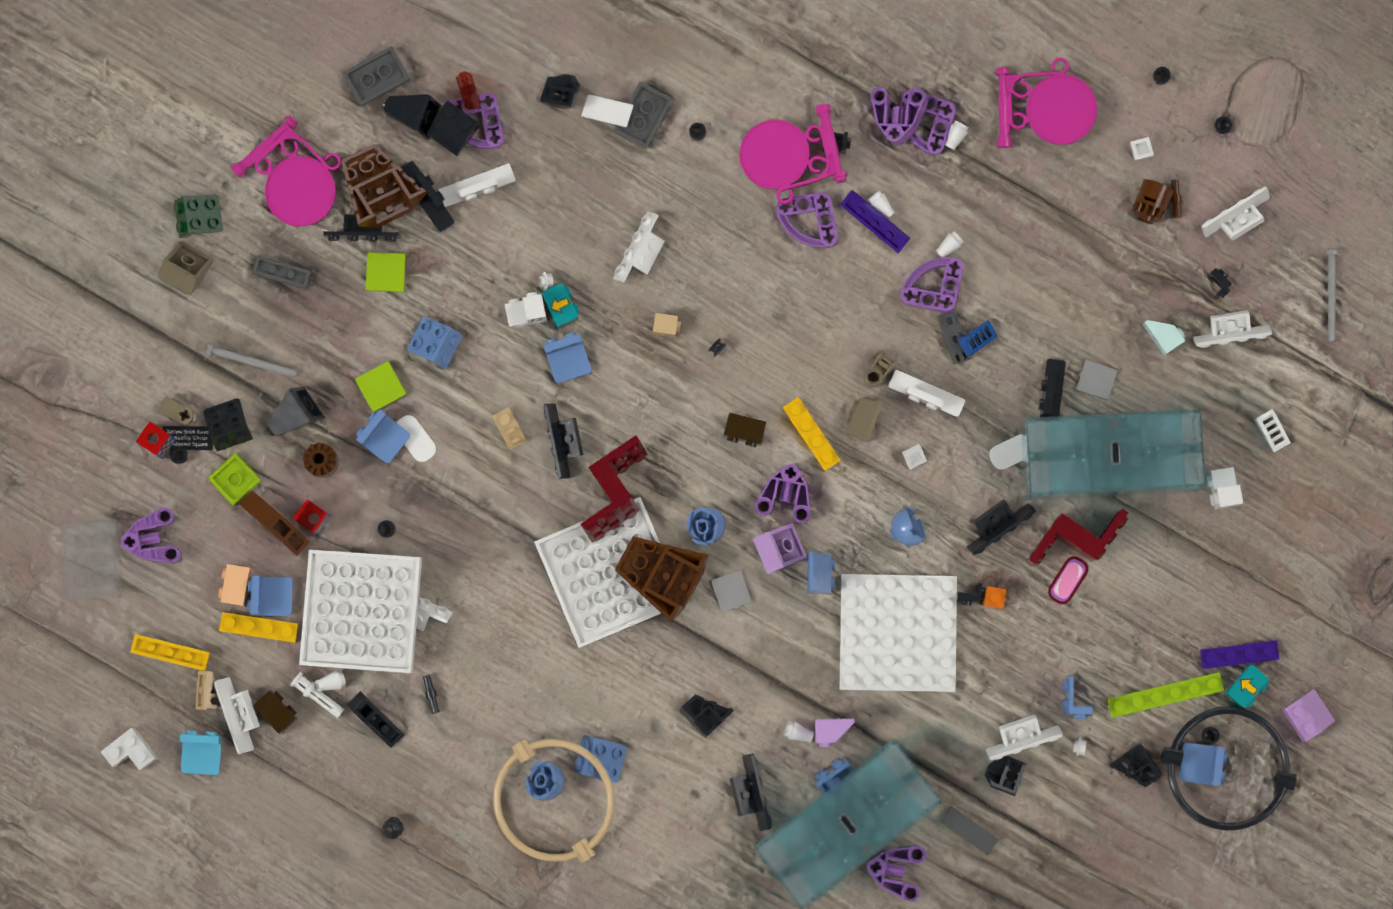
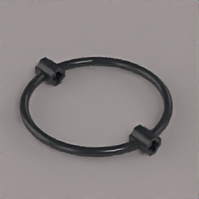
M1216 707L1194 716L1177 733L1171 748L1164 746L1161 753L1160 763L1167 764L1169 785L1177 803L1195 821L1217 830H1242L1260 823L1275 811L1287 789L1294 791L1297 782V774L1290 773L1287 748L1277 730L1262 716L1239 707ZM1216 715H1240L1257 722L1272 736L1280 751L1282 771L1277 770L1274 777V787L1279 788L1278 792L1265 810L1245 821L1223 823L1200 815L1186 802L1177 785L1175 766L1181 767L1184 750L1178 749L1183 738L1195 725Z

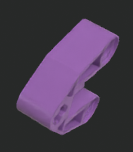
M882 87L872 90L871 101L876 124L893 145L901 146L918 129L928 104V97L921 89H912L908 94L904 124V107H893L892 124H890L891 97L889 93ZM880 94H885L882 101H877V97ZM922 95L921 101L915 103V97ZM898 132L900 134L899 137L896 136L897 138L894 139L893 135H896L895 133Z
M788 464L768 480L755 504V510L760 516H767L771 513L779 482H782L779 501L790 503L793 487L797 485L793 519L798 524H804L810 518L808 486L799 469L793 464ZM793 469V473H795L796 476L788 478V474H785V471ZM766 502L769 505V510L761 512L758 505ZM804 510L807 513L806 519L799 520L796 517V512Z
M161 508L137 520L122 537V547L143 560L171 564L178 563L182 558V552L175 546H158L143 549V546L161 543L159 532L141 535L143 531L172 525L176 520L175 513L168 508ZM164 512L170 513V519L167 522H163L161 519ZM129 538L135 540V544H132L133 547L127 545V541H130ZM174 549L177 555L173 560H170L168 552Z
M920 846L887 849L868 861L867 871L881 888L906 901L914 902L920 895L917 886L884 878V875L903 878L905 866L887 863V859L921 863L926 858V851ZM915 849L922 851V857L919 860L912 858V852ZM875 861L879 862L878 865H881V869L872 872L873 869H870V865H873ZM912 887L915 889L916 895L913 898L906 897L905 891L907 888Z

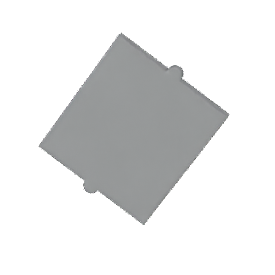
M1085 360L1082 372L1079 373L1080 378L1076 390L1108 400L1111 389L1115 386L1114 380L1118 370Z
M741 570L731 574L725 573L724 576L711 580L721 612L733 608L738 609L739 606L752 602Z

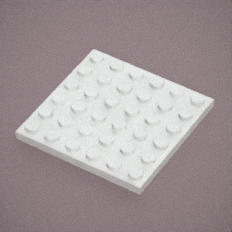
M641 497L634 499L640 510L636 516L622 522L617 529L607 532L599 541L592 543L580 525L582 522L534 542L579 648L661 614L614 570L633 536L660 543Z
M309 550L299 665L413 674L422 558Z
M841 574L839 690L955 692L957 576Z

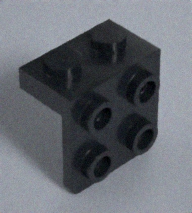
M236 398L204 410L210 439L217 452L253 439L246 423L240 399Z

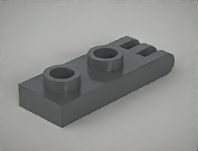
M953 310L951 313L938 315L937 319L953 365L957 364L955 357L957 355L960 362L965 361L963 357L964 351L957 340L964 334L956 311ZM971 355L966 356L968 360L972 359Z

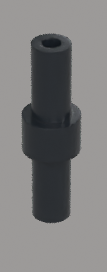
M423 676L426 688L425 695L426 699H429L432 714L440 712L436 699L438 695L436 689L433 688L431 676Z

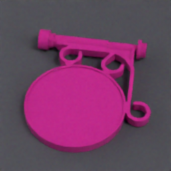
M1056 58L1052 63L1053 71H1055L1057 62L1065 63V70L1060 72L1010 75L1007 67L996 68L995 76H999V136L997 148L1012 147V139H1010L1009 135L1010 126L1015 130H1021L1029 123L1031 129L1039 138L1055 145L1075 143L1090 132L1097 117L1096 98L1091 88L1084 81L1071 75H1065L1069 70V64L1066 59ZM1050 76L1039 82L1032 91L1027 82L1020 81L1021 85L1027 87V92L1024 95H1020L1012 90L1015 83L1022 78ZM1012 94L1019 99L1028 97L1026 106L1027 117L1021 112L1014 113L1015 117L1020 116L1024 120L1020 126H1015L1012 122Z
M828 103L815 107L816 114L821 119L822 128L812 125L803 134L798 127L790 122L767 120L754 126L745 135L741 143L739 157L741 167L746 176L759 187L778 190L776 198L783 205H788L793 201L794 194L791 189L816 183L832 176L836 183L847 181L848 174L843 173L839 150L830 119L831 107ZM812 130L820 131L826 158L814 156L810 159V148L807 140L812 143L821 141L819 137L816 139L810 137L809 134ZM820 160L827 163L826 169L822 174L820 170L812 167L814 161ZM807 167L813 173L821 174L817 178L796 183L804 175ZM789 190L790 198L786 201L781 200L780 194Z
M289 115L284 117L286 122L274 133L263 140L241 162H235L230 168L239 178H242L246 174L247 168L255 164V169L259 174L269 175L265 184V198L271 212L285 224L295 227H306L321 221L332 209L336 197V187L329 170L335 171L339 169L341 159L337 154L329 153L324 158L325 161L330 157H336L338 164L335 167L328 166L311 146L293 131L298 123ZM289 139L301 141L319 161L310 157L296 156L299 150L296 142H294L295 151L293 153L285 152L284 141ZM281 144L283 154L290 158L281 161L272 169L271 161L265 157ZM265 158V161L269 163V168L266 171H260L258 165Z

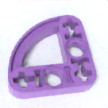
M911 90L904 92L901 99L900 107H904L903 124L905 123L908 100L905 97H908ZM926 94L928 100L934 103V107L931 110L925 109L924 113L935 117L928 142L922 140L916 132L909 139L920 150L936 156L944 148L955 114V106L949 101ZM922 95L916 96L915 100L919 101V97H922ZM937 103H941L939 107L945 109L946 106H949V110L952 111V113L944 115V111L938 109V113H936L935 110L937 108ZM937 124H944L946 131L942 134L938 133L935 129ZM936 137L944 138V140L939 139L938 146L940 149L933 151L930 144H934Z
M484 93L448 100L456 107H459L458 103L461 102V108L467 115L482 113L486 140L472 137L467 143L468 145L481 149H495L502 146L504 137L497 100L493 94ZM486 98H490L491 101L494 100L490 107H487L486 104H481L482 109H478L476 99H480V103L485 102ZM467 101L475 103L473 110L468 111L464 108ZM489 116L497 118L495 125L490 126L486 123ZM499 128L495 132L496 136L500 137V139L497 140V144H494L493 141H490L493 138L492 131L488 132L487 130Z
M819 192L794 197L793 201H795V208L797 210L794 212L793 208H788L787 212L784 213L783 210L779 209V207H782V204L778 201L776 212L779 221L785 231L796 241L814 248H830L836 244V225L831 198L827 193ZM821 196L828 201L825 202V210L829 208L830 211L818 213V210H822L821 203H817ZM802 199L807 200L809 203V207L805 210L798 207V202ZM815 212L820 239L811 238L800 233L793 227L787 217ZM822 215H828L831 218V222L828 225H823L820 222ZM833 227V230L829 229L831 237L834 236V239H832L831 243H828L827 240L823 239L826 237V230L822 232L821 228L828 229Z
M945 257L933 259L920 265L904 283L901 291L902 303L910 307L951 313L956 306L962 279V261L957 258ZM957 264L960 269H956L955 277L951 276L952 268L950 266ZM945 268L940 293L913 288L914 284L924 274L934 269ZM953 281L956 283V288L954 290H947L945 287L946 283ZM911 292L913 297L918 298V294H921L920 303H917L916 298H911L910 301H907L905 295ZM925 296H932L934 301L932 304L926 305L923 303V298ZM937 297L939 298V302L945 303L946 300H950V304H952L949 305L948 308H944V304L938 303V307H935L937 304Z

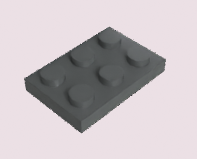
M393 46L342 73L361 107L411 80Z
M639 81L628 104L633 105L627 127L616 125L613 133L647 150L672 104L673 98Z

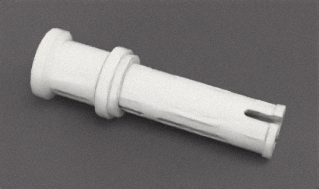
M301 672L290 684L291 687H296L300 690L304 697L312 698L337 719L345 710L323 692H318L315 683L307 680Z

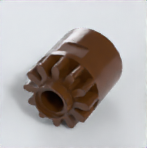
M1144 179L1131 211L1138 215L1137 219L1148 224H1153V222L1161 223L1174 190L1162 183Z
M318 442L317 444H311L304 451L305 454L302 458L304 467L312 475L318 478H327L336 472L339 458L335 450L329 445ZM324 456L323 463L317 464L318 457Z

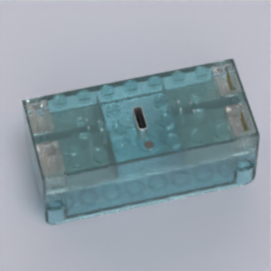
M1201 409L1025 418L1021 423L1025 501L1193 493L1206 487Z
M891 739L762 837L753 847L797 905L804 909L940 805L942 801L896 740Z

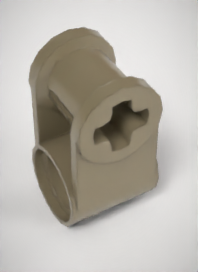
M881 351L866 372L864 377L865 384L870 388L877 387L885 376L890 373L897 361H892ZM876 374L878 381L871 382L868 379V375Z
M165 396L158 411V414L187 426L194 424L197 418L195 411ZM183 414H188L190 418L185 419L183 417Z

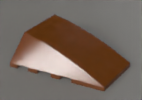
M375 144L341 160L358 226L379 228L412 212L427 194L422 187L420 188L416 184L415 180L408 177L403 172V169L398 165L396 166L392 159Z
M633 536L614 570L672 623L685 609L699 584L709 555Z

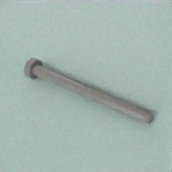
M1325 250V255L1328 256L1329 342H1335L1336 256L1339 255V250Z
M209 343L206 355L210 357L214 354L287 376L296 377L297 371L294 369L215 347L213 343Z

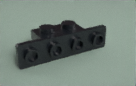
M410 161L401 167L408 177L415 180L416 184L427 192L419 204L438 232L441 233L453 225L455 221L443 203L445 198L439 190L437 192L432 187L434 182L430 176H425L418 169L414 161Z
M344 214V232H323V236L328 238V241H339V238H347V241H358L359 238H366V241L376 242L378 239L396 242L397 239H401L400 232H382L383 226L379 228L358 226L355 214Z
M1047 359L1045 377L1041 381L1040 391H1043L1042 399H1039L1038 410H1040L1039 423L1059 422L1066 361Z
M547 403L544 404V417L547 420V433L551 440V452L556 464L555 472L559 479H569L571 475L567 459L583 455L576 418L559 421L556 404Z
M1003 499L972 521L981 537L969 544L967 549L973 555L982 553L987 546L999 541L1004 534L1016 529L1017 525L1021 522L1029 520L1036 513L1035 508L1028 503L1013 513L1007 502Z
M754 753L744 755L742 759L746 775L730 779L738 817L755 813L759 831L771 829V817L767 811V800L763 794L762 779L758 773V761Z

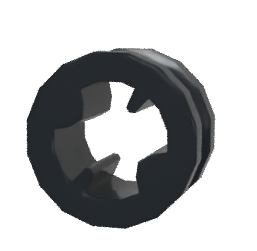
M1158 67L1153 73V80L1158 85H1165L1171 77V73L1166 67ZM1163 71L1165 72L1164 76L1167 75V78L1159 80L1157 74Z
M1220 117L1216 120L1214 128L1219 134H1227L1232 128V122L1227 117ZM1222 121H1226L1225 124L1228 123V127L1224 131L1220 130L1221 127L1218 128V124H1221Z
M694 123L689 128V133L693 140L701 141L706 137V128L702 123ZM696 127L697 129H699V127L702 128V135L698 136L697 134V136H695V132L693 129Z
M719 338L708 351L713 352V356L716 357L725 348L726 344L721 343Z
M183 447L172 449L170 452L172 462L175 464L186 462L188 451ZM180 450L183 451V460H176L175 458L177 455L175 454V452H180Z
M385 520L378 525V533L382 537H392L396 532V526L391 521ZM384 524L392 527L391 532L388 531L389 534H385V531H382V526L385 527Z
M1207 727L1201 733V738L1206 744H1215L1220 737L1219 731L1214 727ZM1208 730L1215 733L1213 741L1205 737V734H1208L1206 733Z

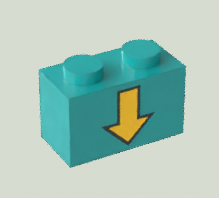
M560 283L541 292L558 329L579 320L578 314H580L576 303L572 304L569 299L572 294L568 286L564 287Z
M1249 664L1224 694L1240 708L1244 709L1246 706L1250 708L1256 701L1254 698L1258 692L1262 693L1268 687L1267 681L1269 678L1254 665Z

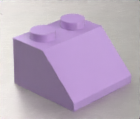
M793 523L768 531L753 539L767 574L807 559Z
M1314 688L1281 709L1302 742H1307L1335 722Z
M854 719L814 720L815 743H819V747H831V743H836L852 726Z

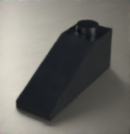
M361 691L347 704L351 711L390 748L405 735Z

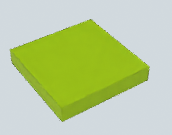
M367 252L366 291L404 292L406 254Z
M389 361L355 379L372 412L378 411L407 395Z
M236 452L207 478L232 506L239 503L262 481Z

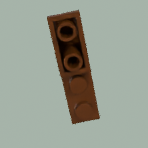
M253 490L239 503L245 511L273 534L295 556H298L310 543L289 521Z

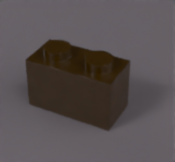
M729 412L724 437H727V441L738 443V440L746 442V446L756 448L757 445L761 446L766 421Z
M269 690L253 707L278 734H282L298 719L295 716L297 712L290 704L286 706L282 702L284 698L277 690L275 692Z

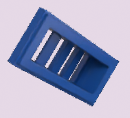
M987 320L957 340L966 356H970L998 336L990 321ZM985 327H987L991 336L988 337L986 331L984 330ZM979 331L982 332L983 336L985 337V340L982 339L981 335L979 334ZM974 335L977 336L980 343H977L976 339L974 338ZM968 339H971V341L974 344V347H972Z

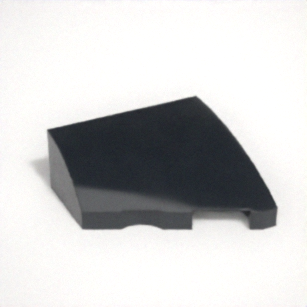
M696 694L679 710L705 739L734 712L730 707L725 708L717 705V702L707 701Z
M1141 742L1109 764L1112 769L1115 768L1125 774L1124 776L1136 780L1144 787L1149 786L1163 775Z

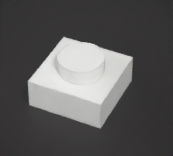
M1149 137L1130 142L1135 161L1154 156Z
M919 444L902 452L910 470L927 462Z

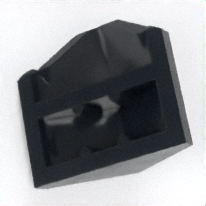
M569 74L547 77L540 102L560 109L573 108L580 86L579 81L574 75Z
M1006 755L988 765L985 777L990 787L1015 796L1027 763Z

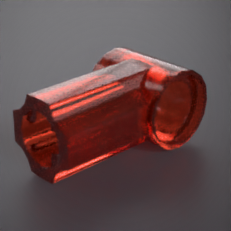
M460 72L456 77L464 107L469 110L476 109L480 105V98L472 73Z

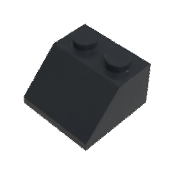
M447 100L436 115L426 135L458 157L480 126L477 121Z

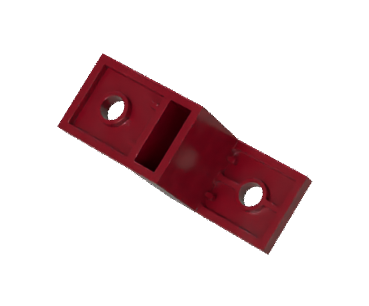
M637 435L588 467L611 501L609 505L580 524L592 543L601 540L607 532L617 529L622 522L632 519L640 511L634 499L617 476L619 473L626 472L634 463L641 462L648 455Z
M1123 508L1120 509L1099 538L1064 513H1061L1026 560V563L1030 566L1040 564L1046 556L1044 551L1046 548L1050 549L1057 538L1089 561L1099 560L1106 552L1104 548L1106 544L1112 543L1118 535L1115 533L1116 530L1123 528L1129 518L1126 516L1129 512Z

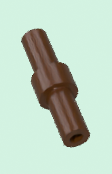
M1171 180V187L1174 190L1171 198L1174 218H1182V195L1179 190V180Z

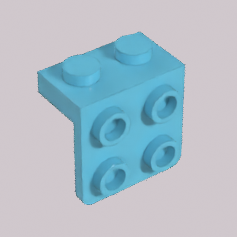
M187 730L185 734H180V742H183L181 772L209 775L219 774L222 736H216L217 732H205V735H197V731Z

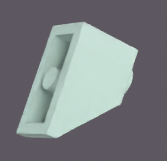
M1150 320L1142 324L1164 356L1185 342L1183 331L1179 327L1176 328L1175 325Z

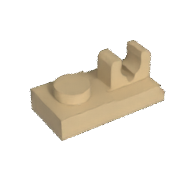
M509 407L492 416L510 450L527 442Z
M198 671L195 708L197 710L217 708V705L210 702L212 697H218L217 693H211L214 685V676L211 671Z

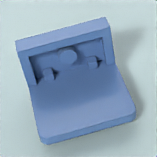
M423 317L407 349L411 353L430 360L439 367L446 369L463 335L446 325Z
M575 332L565 335V339L557 340V338L546 341L547 344L543 345L556 383H562L591 372L580 334L576 335Z
M379 409L378 412L374 411L368 419L370 421L366 427L362 426L357 432L358 438L356 440L385 463H390L410 438V433Z
M252 576V580L248 581V591H251V599H248L247 604L251 615L290 616L292 614L293 596L292 578Z
M1073 675L1066 676V679L1062 681V691L1066 692V699L1062 700V711H1065V715H1073L1074 719H1088V716L1093 715V707L1073 706Z
M584 735L580 746L590 751L602 763L611 782L617 783L627 750L626 746ZM579 754L575 761L574 772L602 780L599 772L591 762Z
M1192 743L1183 744L1184 756L1179 773L1180 781L1220 786L1225 778V771H1222L1223 763L1227 761V752H1224L1225 747Z
M845 757L835 759L830 763L831 767L827 770L823 768L815 774L816 777L813 781L826 799L849 784L848 778L855 774Z

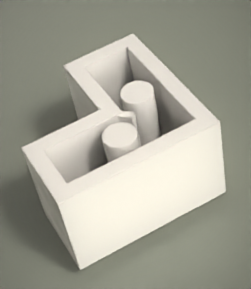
M537 292L526 294L522 301L519 298L508 300V304H505L510 329L547 321L542 295L537 294Z
M1234 467L1208 472L1209 476H1206L1207 486L1211 487L1212 491L1210 503L1211 506L1215 507V510L1237 507L1243 504L1240 484L1237 485Z
M130 728L101 751L112 767H117L130 757L139 770H144L158 759L135 728Z

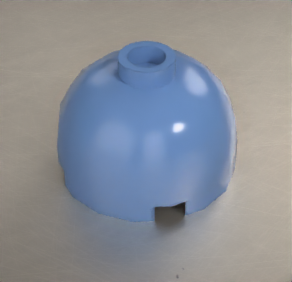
M909 506L897 512L893 517L890 532L893 539H898L901 544L915 546L925 541L926 534L921 520H916L913 516L917 513Z
M713 507L696 508L689 514L687 519L688 533L691 532L693 536L691 539L698 545L706 546L719 541L726 529L724 516Z
M545 761L536 762L530 768V776L526 777V789L529 795L535 799L543 801L552 800L560 795L565 783L564 775L561 769L553 763Z

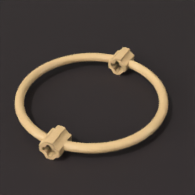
M525 738L513 745L514 753L500 769L493 791L495 816L506 838L523 853L544 861L559 862L578 858L583 863L596 855L593 848L607 833L615 808L613 785L602 763L584 747L566 740L543 739L529 743L528 739ZM562 747L579 753L596 768L605 785L607 809L601 828L590 841L584 838L572 845L571 847L574 851L568 853L548 854L528 847L512 833L502 813L501 789L506 774L518 759L523 763L536 755L534 750L538 748Z

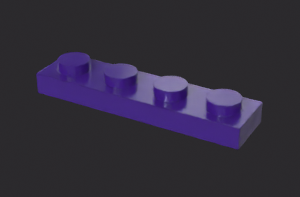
M853 190L848 193L840 204L841 207L897 253L911 239Z
M1277 640L1200 650L1202 669L1280 659Z

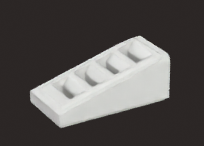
M1273 409L1255 419L1257 426L1273 453L1291 443ZM1271 418L1272 421L1265 425L1263 424L1264 420ZM1273 424L1276 426L1274 429L1270 431H1267L1266 429ZM1279 431L1280 434L1271 439L1270 435ZM1282 437L1284 441L1280 442L1277 445L1273 443L1274 441Z

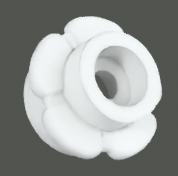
M543 272L542 276H539V285L544 290L553 287V276L551 273L546 274V272Z
M1081 737L1079 741L1074 743L1073 752H1076L1077 756L1085 755L1087 740H1081Z

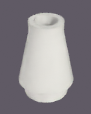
M955 120L954 124H951L945 146L955 150L968 134L967 130L969 127Z
M880 190L868 199L870 205L887 219L895 213L885 194H882Z
M953 231L946 236L936 251L944 258L961 248L964 241Z
M334 671L315 681L318 692L341 689L346 684L341 671Z
M789 721L786 725L784 736L791 740L811 743L814 732L796 721Z

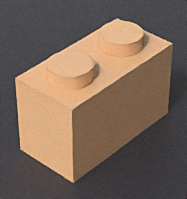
M230 564L223 568L222 579H224L223 587H220L218 598H221L220 602L246 607L248 581L251 579L252 573L251 568Z

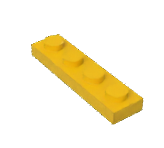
M799 397L782 407L824 472L841 461Z
M222 612L219 631L296 643L299 624Z
M138 634L134 636L130 653L206 671L210 652Z

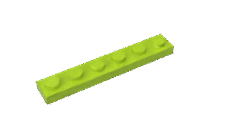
M1220 672L1106 700L1110 716L1113 718L1222 692L1224 688Z

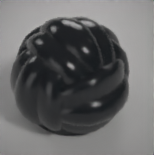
M390 817L382 826L383 832L389 839L398 838L404 831L403 823L397 817Z

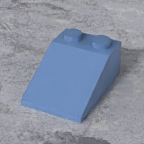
M809 552L807 594H831V590H835V578H831V571H835V559H831V554Z

